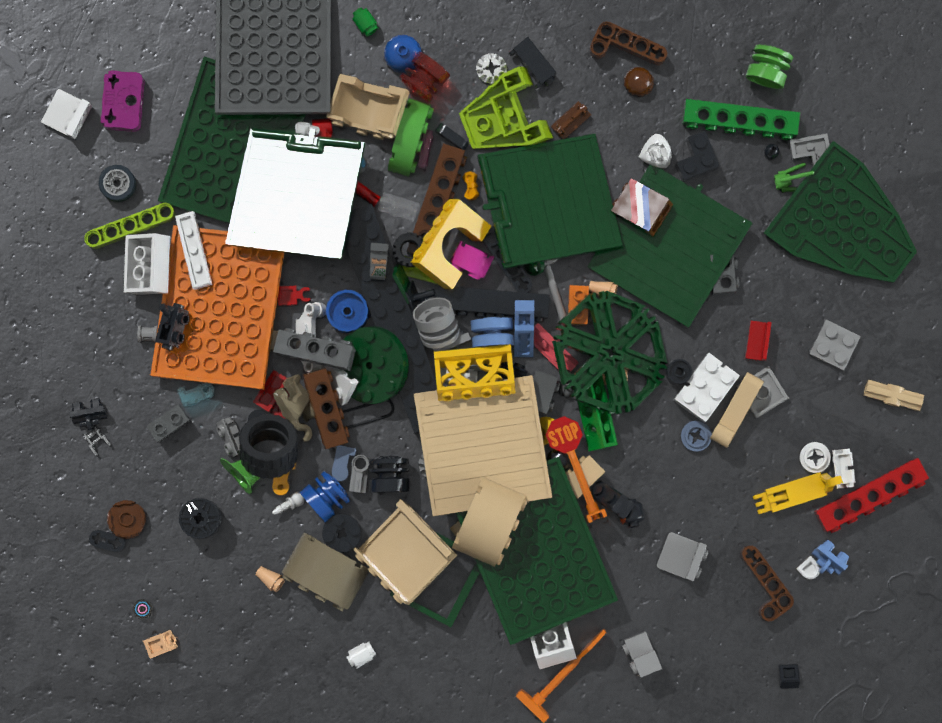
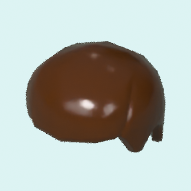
M634 67L626 73L624 86L630 94L644 97L652 91L654 78L647 69Z

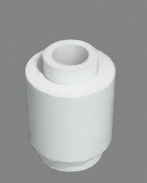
M363 642L348 651L349 656H347V659L352 667L356 666L359 668L373 660L372 657L376 656V653L369 642L365 644Z

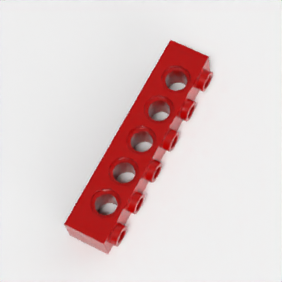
M915 458L817 509L814 513L824 532L830 531V533H834L841 529V524L847 522L849 525L857 521L858 515L864 513L866 516L874 512L875 506L881 504L883 507L891 503V498L898 495L900 498L909 493L908 489L912 487L917 489L925 485V480L929 479L919 458ZM905 473L911 478L908 484L902 482V475ZM888 482L892 483L894 487L891 493L885 491V484ZM870 491L875 492L877 495L874 502L868 500V493ZM853 500H857L860 504V508L857 511L851 509V502ZM836 509H840L843 513V517L840 520L834 518V511Z

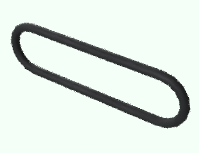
M390 400L385 401L390 403L392 407L389 414L349 425L347 428H353L391 416L394 412L393 402ZM363 404L357 407L343 410L342 412L346 413L374 404ZM331 421V422H330L331 428H333L334 430H336L337 428L333 425V423H332V421Z

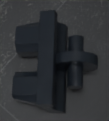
M99 398L92 399L90 401L91 408L84 409L83 402L72 403V411L69 412L73 424L79 423L80 427L87 426L88 431H93V425L99 424L100 419L107 418V412Z

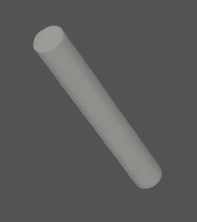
M548 265L545 266L544 272L559 319L561 320L566 316V312L551 266Z

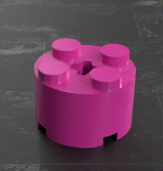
M460 240L450 259L451 265L459 271L464 269L469 271L468 275L477 280H480L481 277L484 278L494 257L489 256L487 258L488 254L472 245L465 244L463 246L465 242Z

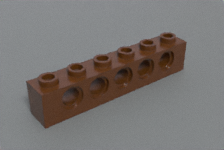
M443 143L413 233L419 236L427 234L433 225H428L426 219L429 216L437 218L443 210V205L449 199L454 198L455 192H452L454 184H459L461 174L458 173L460 167H464L467 156H464L465 150ZM452 162L455 165V169L447 171L444 168L445 164ZM446 180L449 183V187L441 189L438 186L439 182ZM440 198L443 201V205L441 207H434L432 201ZM409 242L407 254L413 255L418 249L417 245Z

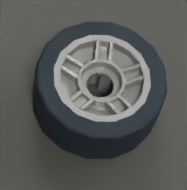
M122 165L108 166L99 177L98 185L100 191L107 199L113 202L126 201L136 190L134 175L128 168ZM114 181H120V186L116 187Z

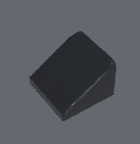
M798 664L779 665L780 689L799 688Z

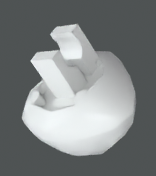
M654 134L645 143L639 158L652 166L667 168L672 158L671 147L662 135Z

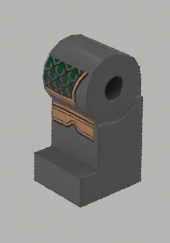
M371 243L370 279H386L389 244Z

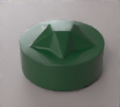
M544 261L525 265L526 271L532 276L541 274L545 268Z

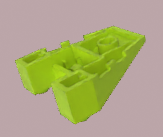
M519 66L503 73L498 77V80L491 86H488L479 97H476L459 113L472 149L529 146L540 144L553 138L547 120H538L528 125L516 93L533 85L527 67Z

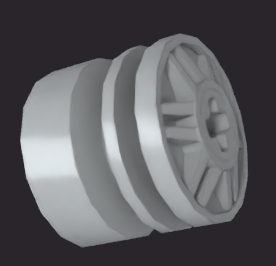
M431 298L423 301L414 309L413 318L421 341L427 348L435 349L448 346L459 337L460 328L449 300L445 298Z

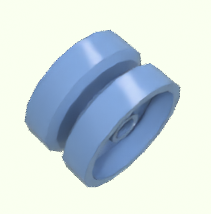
M487 317L472 320L471 331L483 333V335H476L472 338V348L509 344L514 346L513 335L501 333L513 328L512 318Z

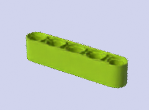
M162 203L92 229L85 234L84 240L92 249H99L125 239L126 235H136L171 222L175 218L176 213L170 204ZM165 208L171 210V214L168 217H162L161 215L162 210ZM146 215L153 216V221L150 224H145L143 221ZM130 221L134 222V229L127 231L126 224ZM111 228H115L117 230L116 236L108 237V231ZM93 235H98L99 241L96 244L90 243V238Z

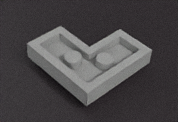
M821 134L789 140L792 160L811 157L812 165L814 166L829 146L828 135Z

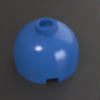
M397 35L386 44L384 59L393 71L409 73L419 66L422 59V50L419 43L413 37Z

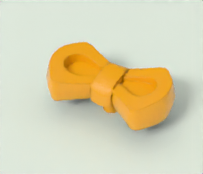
M472 171L466 172L462 177L467 183L464 197L468 200H475L479 196L478 184L476 183L478 175Z

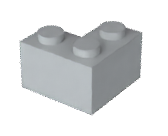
M645 631L624 639L625 644L622 645L625 655H630L632 662L629 665L633 674H638L641 678L662 669Z

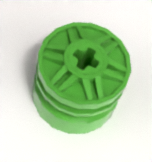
M756 45L754 48L756 54H753L751 58L758 64H749L745 77L758 85L773 89H783L787 75L780 70L790 69L788 63L792 62L793 56L774 46Z

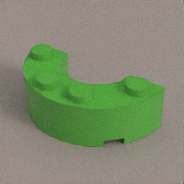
M411 98L408 99L407 108L404 109L393 144L392 157L388 164V171L410 177L411 173H415L417 162H414L416 152H420L423 141H420L422 133L426 134L428 123H426L427 118L431 119L434 111L431 104Z

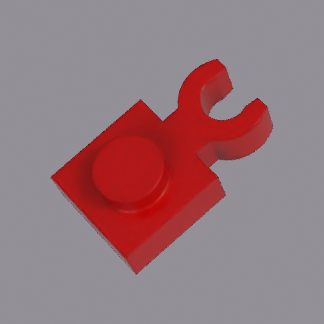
M296 285L279 286L278 306L298 305L297 300L300 299L303 302H310L311 298L303 297V293L310 291V288L304 287L297 291Z

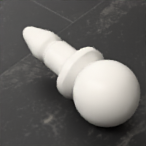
M299 491L294 492L290 497L286 498V502L277 506L272 513L279 514L289 508L293 510L295 507L302 506L305 499Z

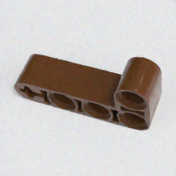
M607 21L599 25L589 49L590 55L593 58L601 59L605 56L611 45L653 65L663 64L667 57V50L662 45ZM603 28H609L611 30V34L609 36H605L601 33V30ZM626 36L629 41L626 44H622L618 38ZM639 43L644 44L646 50L640 52L636 49V45ZM595 45H601L603 47V52L596 53L593 50V47ZM651 47L652 50L650 52V55H647L649 48ZM657 52L661 53V57H659V59L655 58V54H657Z
M755 546L743 547L740 552L741 559L770 597V600L760 607L759 616L765 621H773L793 606L794 599L760 551ZM747 549L749 551H754L752 556L755 560H758V558L760 559V561L755 562L752 566L751 563L754 562L752 558H746ZM760 564L766 568L764 575H759L756 571L757 566ZM771 580L777 582V589L774 591H770L768 588V583ZM782 596H786L789 599V603L785 607H782L779 603ZM767 607H771L773 610V615L770 618L764 616V610Z

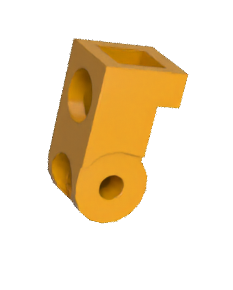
M290 471L281 477L273 479L272 487L277 495H285L289 492L290 483L288 481Z

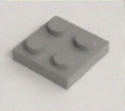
M825 320L809 355L844 371L861 336L829 320Z

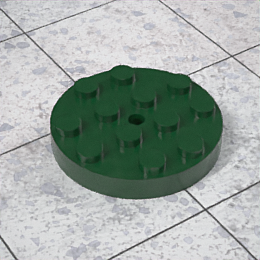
M377 326L363 327L350 332L343 340L351 342V346L356 349L351 372L344 371L348 373L347 377L349 379L355 378L358 381L351 397L365 404H377L392 399L401 391L408 376V356L403 344L392 332Z

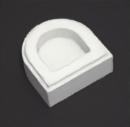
M811 556L796 568L807 579H814L819 575L820 567Z

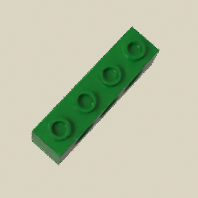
M601 375L586 390V393L589 397L606 403L608 399ZM578 402L588 451L618 445L611 414Z

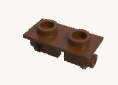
M578 101L551 128L561 139H566L591 114L587 111L588 108Z

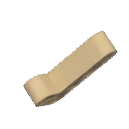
M748 372L746 373L710 439L726 448L729 446L764 383L763 380Z

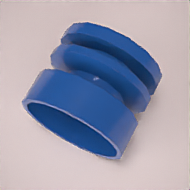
M323 471L321 475L326 481L322 483L317 477L315 480L319 487L315 489L312 485L308 484L300 491V494L314 511L327 522L335 515L331 506L335 504L338 508L342 509L343 506L338 500L342 498L348 504L350 499L341 484L334 477Z

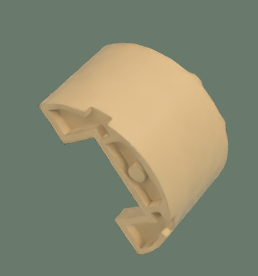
M340 74L330 103V114H327L326 117L332 120L333 125L350 127L357 130V134L367 136L369 133L373 134V137L376 139L384 140V137L393 139L396 137L410 92L407 89L389 85V88L367 84L356 77Z
M482 477L452 549L494 567L496 564L500 566L504 554H501L503 548L508 549L512 538H509L511 530L516 531L520 520H517L519 511L523 512L527 501L524 500L525 495Z

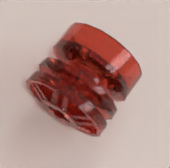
M418 52L411 61L416 70L406 67L405 71L409 76L402 73L399 79L413 94L431 102L433 96L428 91L437 94L438 90L433 84L436 83L443 86L449 79L450 74L432 58L422 52Z

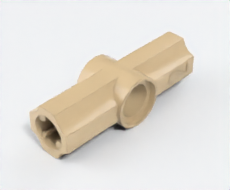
M867 380L863 395L883 401V403L891 406H902L915 411H920L924 400V395L904 390L903 387L897 385H886L872 380Z

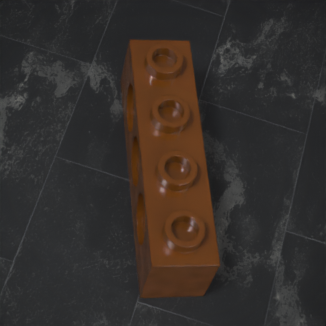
M326 368L302 374L324 449L348 443L347 438L350 435L347 426L343 427L342 424L344 415L342 409L338 408L336 404L339 398L336 389L332 390L330 384L333 382L331 372L327 371ZM319 384L326 386V392L323 395H319L316 391ZM328 402L331 404L332 410L329 413H324L322 405ZM331 421L337 423V429L333 432H330L327 428L328 423Z

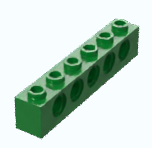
M686 99L682 124L690 129H698V126L705 127V130L708 131L724 129L726 133L742 131L744 135L754 136L755 133H758L766 138H773L775 135L781 136L783 140H792L798 135L800 112ZM701 111L706 112L708 119L701 120L698 117V113ZM724 114L727 117V121H718L717 115ZM743 116L746 123L743 125L738 124L736 117ZM755 119H763L765 125L758 127L755 124ZM774 121H781L783 129L775 128Z

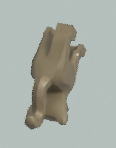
M298 374L288 377L283 382L284 388L277 389L273 395L283 417L289 420L297 431H304L303 441L308 442L312 437V430L305 423H299L298 419L303 414L304 421L308 422L311 418H315L307 390L301 385V377Z

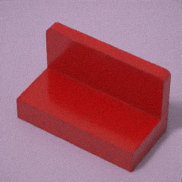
M750 321L745 359L765 361L767 359L772 322Z

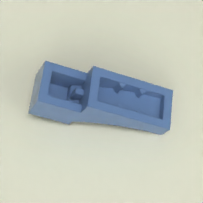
M515 300L514 357H533L534 300Z

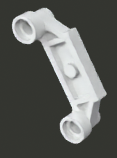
M314 302L305 305L303 314L299 319H296V334L303 335V332L314 334L316 338V318L325 316L326 305L324 303ZM300 340L296 341V349L301 345ZM316 345L312 346L311 353H315ZM301 361L304 365V370L306 372H312L326 367L319 364Z

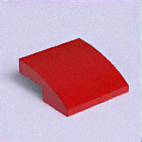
M273 370L265 382L264 390H260L253 402L269 413L285 418L274 399L273 393L277 389L284 388L283 382L287 378Z

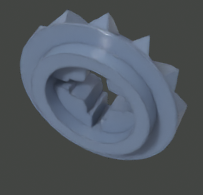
M692 421L687 423L682 429L681 440L687 449L696 452L702 451L709 446L712 433L704 422ZM700 429L699 436L704 440L697 439L692 443L693 436L689 432L696 433Z

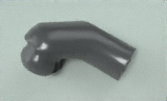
M559 379V394L569 398L572 389L565 390V385H562L561 379Z

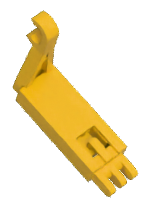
M819 472L765 489V492L754 495L753 499H762L761 502L755 503L756 507L764 505V509L757 511L758 514L768 511L773 513L827 496L828 492L833 491L835 485L841 484L843 481L841 475L831 477L827 473L821 474Z

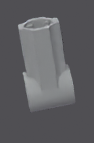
M357 455L352 460L349 491L366 493L370 465L369 458L365 455ZM358 458L365 459V468L359 469L356 466Z

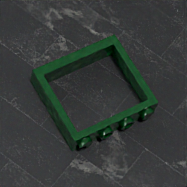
M437 533L447 545L453 546L454 541ZM475 563L448 618L414 601L409 606L452 627L480 573L477 563Z

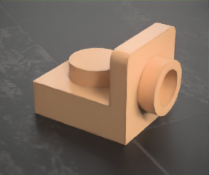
M171 630L143 641L150 659L178 647L176 638Z

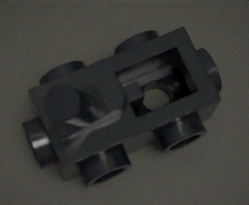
M163 303L159 306L162 317L155 342L162 344L163 349L173 351L174 347L179 348L180 344L184 341V327L189 323L190 318L188 315L189 311L185 310V306L173 303V306H169Z

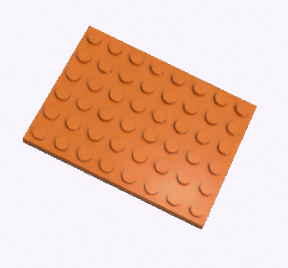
M173 225L169 251L168 293L163 294L161 304L173 306V303L185 306L184 309L189 311L190 319L189 323L184 327V341L180 344L179 348L174 347L173 351L163 349L162 344L155 342L150 376L264 390L284 252L226 245L228 231L199 228L213 285L194 290L178 226ZM160 311V316H159L158 328H159L160 321H161V317H162V312H161V311Z

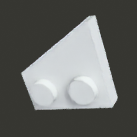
M326 366V370L331 372L333 382L330 384L332 390L336 389L339 403L341 406L347 404L358 384L357 379H349L347 377L348 373L344 370Z

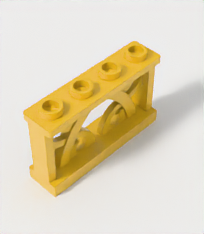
M511 344L434 352L438 401L468 400L476 397L488 398L497 395L508 396L516 393ZM502 362H508V370L500 368ZM471 365H477L481 370L488 372L476 383L461 375L467 372ZM440 368H446L449 373L441 377ZM497 373L506 375L508 380L496 382L497 380H502V377ZM452 377L453 379L449 381V385L454 384L456 386L444 387L443 383L445 380Z

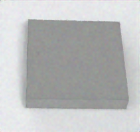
M769 366L754 375L764 381L750 407L755 418L760 417L789 399Z

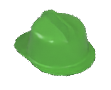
M221 458L220 462L223 467L236 479L244 491L251 494L252 485L260 477L253 476L250 472H247L245 467L242 466L241 460L231 464Z

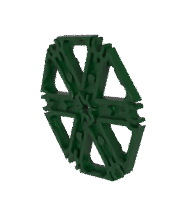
M609 291L599 292V299L596 298L595 293L586 295L557 323L561 325L555 328L561 331V336L554 335V341H552L561 384L565 385V390L570 387L574 389L570 396L575 397L578 395L574 399L578 402L613 415L622 413L621 406L624 407L625 413L633 411L663 382L658 380L664 378L659 373V369L665 370L667 368L665 364L668 363L658 320L654 321L656 319L655 316L647 318L646 314L650 309L642 310L645 307L643 304ZM611 304L627 308L632 313L631 319L617 332ZM584 309H588L591 312L596 336L576 329L571 325L572 320ZM645 332L651 335L655 353L653 357L629 349ZM565 348H571L592 357L574 374H570L566 368L563 351ZM612 348L611 352L615 355L609 357V353L605 350ZM625 369L642 375L647 380V384L634 397L630 396ZM603 373L605 374L609 393V401L606 403L591 398L586 393V390Z

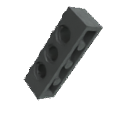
M285 328V331L278 330L273 350L276 355L351 372L356 349L351 346V342L340 340V343L333 342L332 338L322 336L319 339L315 338L314 334L303 332V335L296 334V330ZM300 340V347L293 349V343ZM318 344L319 350L316 353H311L312 346ZM332 349H338V353L335 357L329 356V353Z

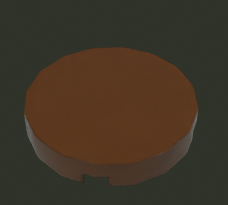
M123 500L115 503L109 510L107 524L109 530L115 536L130 539L142 532L146 516L143 508L136 504V502Z

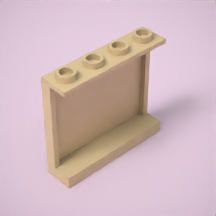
M400 499L396 504L398 507L396 511L359 549L355 547L353 550L357 553L355 557L361 563H366L369 566L368 571L373 576H378L382 580L380 582L381 585L388 591L391 589L394 593L393 597L397 602L410 605L452 562L457 554L407 502Z

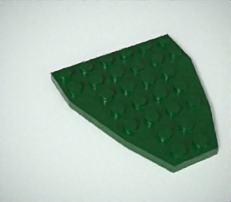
M832 141L810 171H814V174L806 176L763 233L793 256L850 275L895 282L917 253V250L898 212L864 163Z

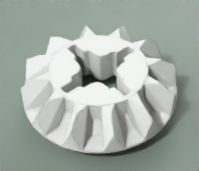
M488 53L479 59L476 71L482 81L493 84L498 80L499 76L507 71V65L498 54ZM490 61L493 63V66H497V69H494V76H492L490 70H486L489 67Z
M809 443L800 452V462L802 467L808 472H822L830 463V452L821 443ZM814 451L816 455L823 456V458L817 460L816 466L813 460L807 459V457L813 455Z

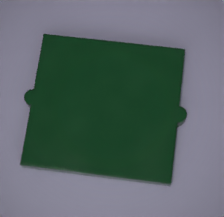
M396 263L392 276L407 304H409L405 293L410 280L403 267Z

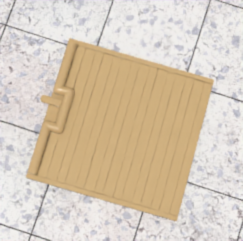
M533 375L514 378L516 393L508 396L497 395L488 398L476 397L468 400L438 401L437 390L414 394L433 516L468 511L482 477L524 494V500L527 502L552 498Z

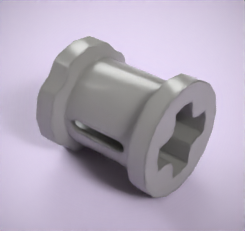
M138 325V342L154 341L155 343L158 326L142 327V325Z

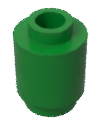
M361 7L353 13L352 21L366 37L379 29L377 21L367 8L363 9Z

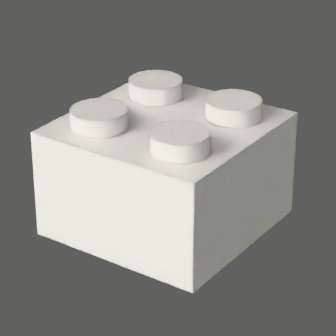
M566 622L530 637L539 669L577 659Z

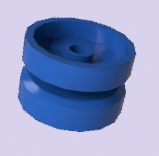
M342 290L335 293L329 299L326 315L334 329L341 333L349 334L365 326L368 321L369 309L361 294L353 290ZM350 308L351 313L346 315L344 309Z

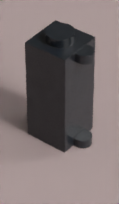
M529 37L525 38L508 53L510 56L515 54L524 67H527L528 72L537 82L535 85L536 89L544 84L548 86L555 80L556 71Z

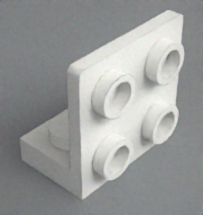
M58 89L41 122L76 139L92 105L84 99L80 100Z

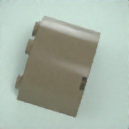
M304 532L281 573L284 574L282 578L291 583L293 581L299 583L298 588L307 593L311 590L316 593L315 597L323 602L327 599L334 603L333 607L343 611L344 608L348 610L369 571L368 567L320 542V540Z

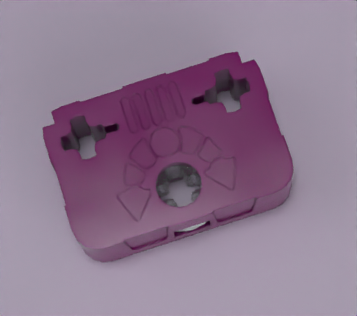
M110 70L108 74H105L101 123L107 130L137 132L141 128L145 81L140 73ZM117 78L119 82H116L115 86H113L111 81H114V79ZM132 98H134L135 101H137L136 103H133V106H131L128 103V101H131ZM113 114L116 120H112V123H110L108 119H110L111 115Z

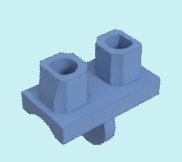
M829 540L825 541L822 545L820 544L811 553L818 559L816 563L821 566L818 571L821 574L826 570L830 574L835 572L839 575L848 567L846 564L849 556L842 551L837 556L831 553L835 546Z

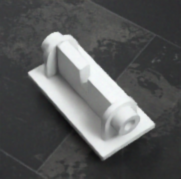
M850 448L832 450L835 477L841 475L843 483L836 485L837 489L854 487V483H856L854 469L848 470V466H853Z

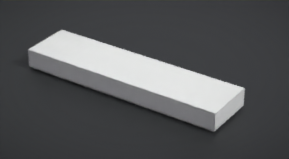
M191 211L175 216L192 288L196 290L213 285L195 212Z

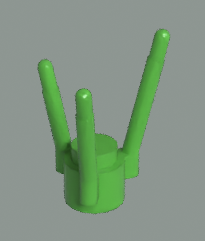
M806 163L780 171L774 175L776 189H781L782 192L795 191L797 187H788L792 185L791 180L813 175L814 171L792 176L788 174L806 166Z

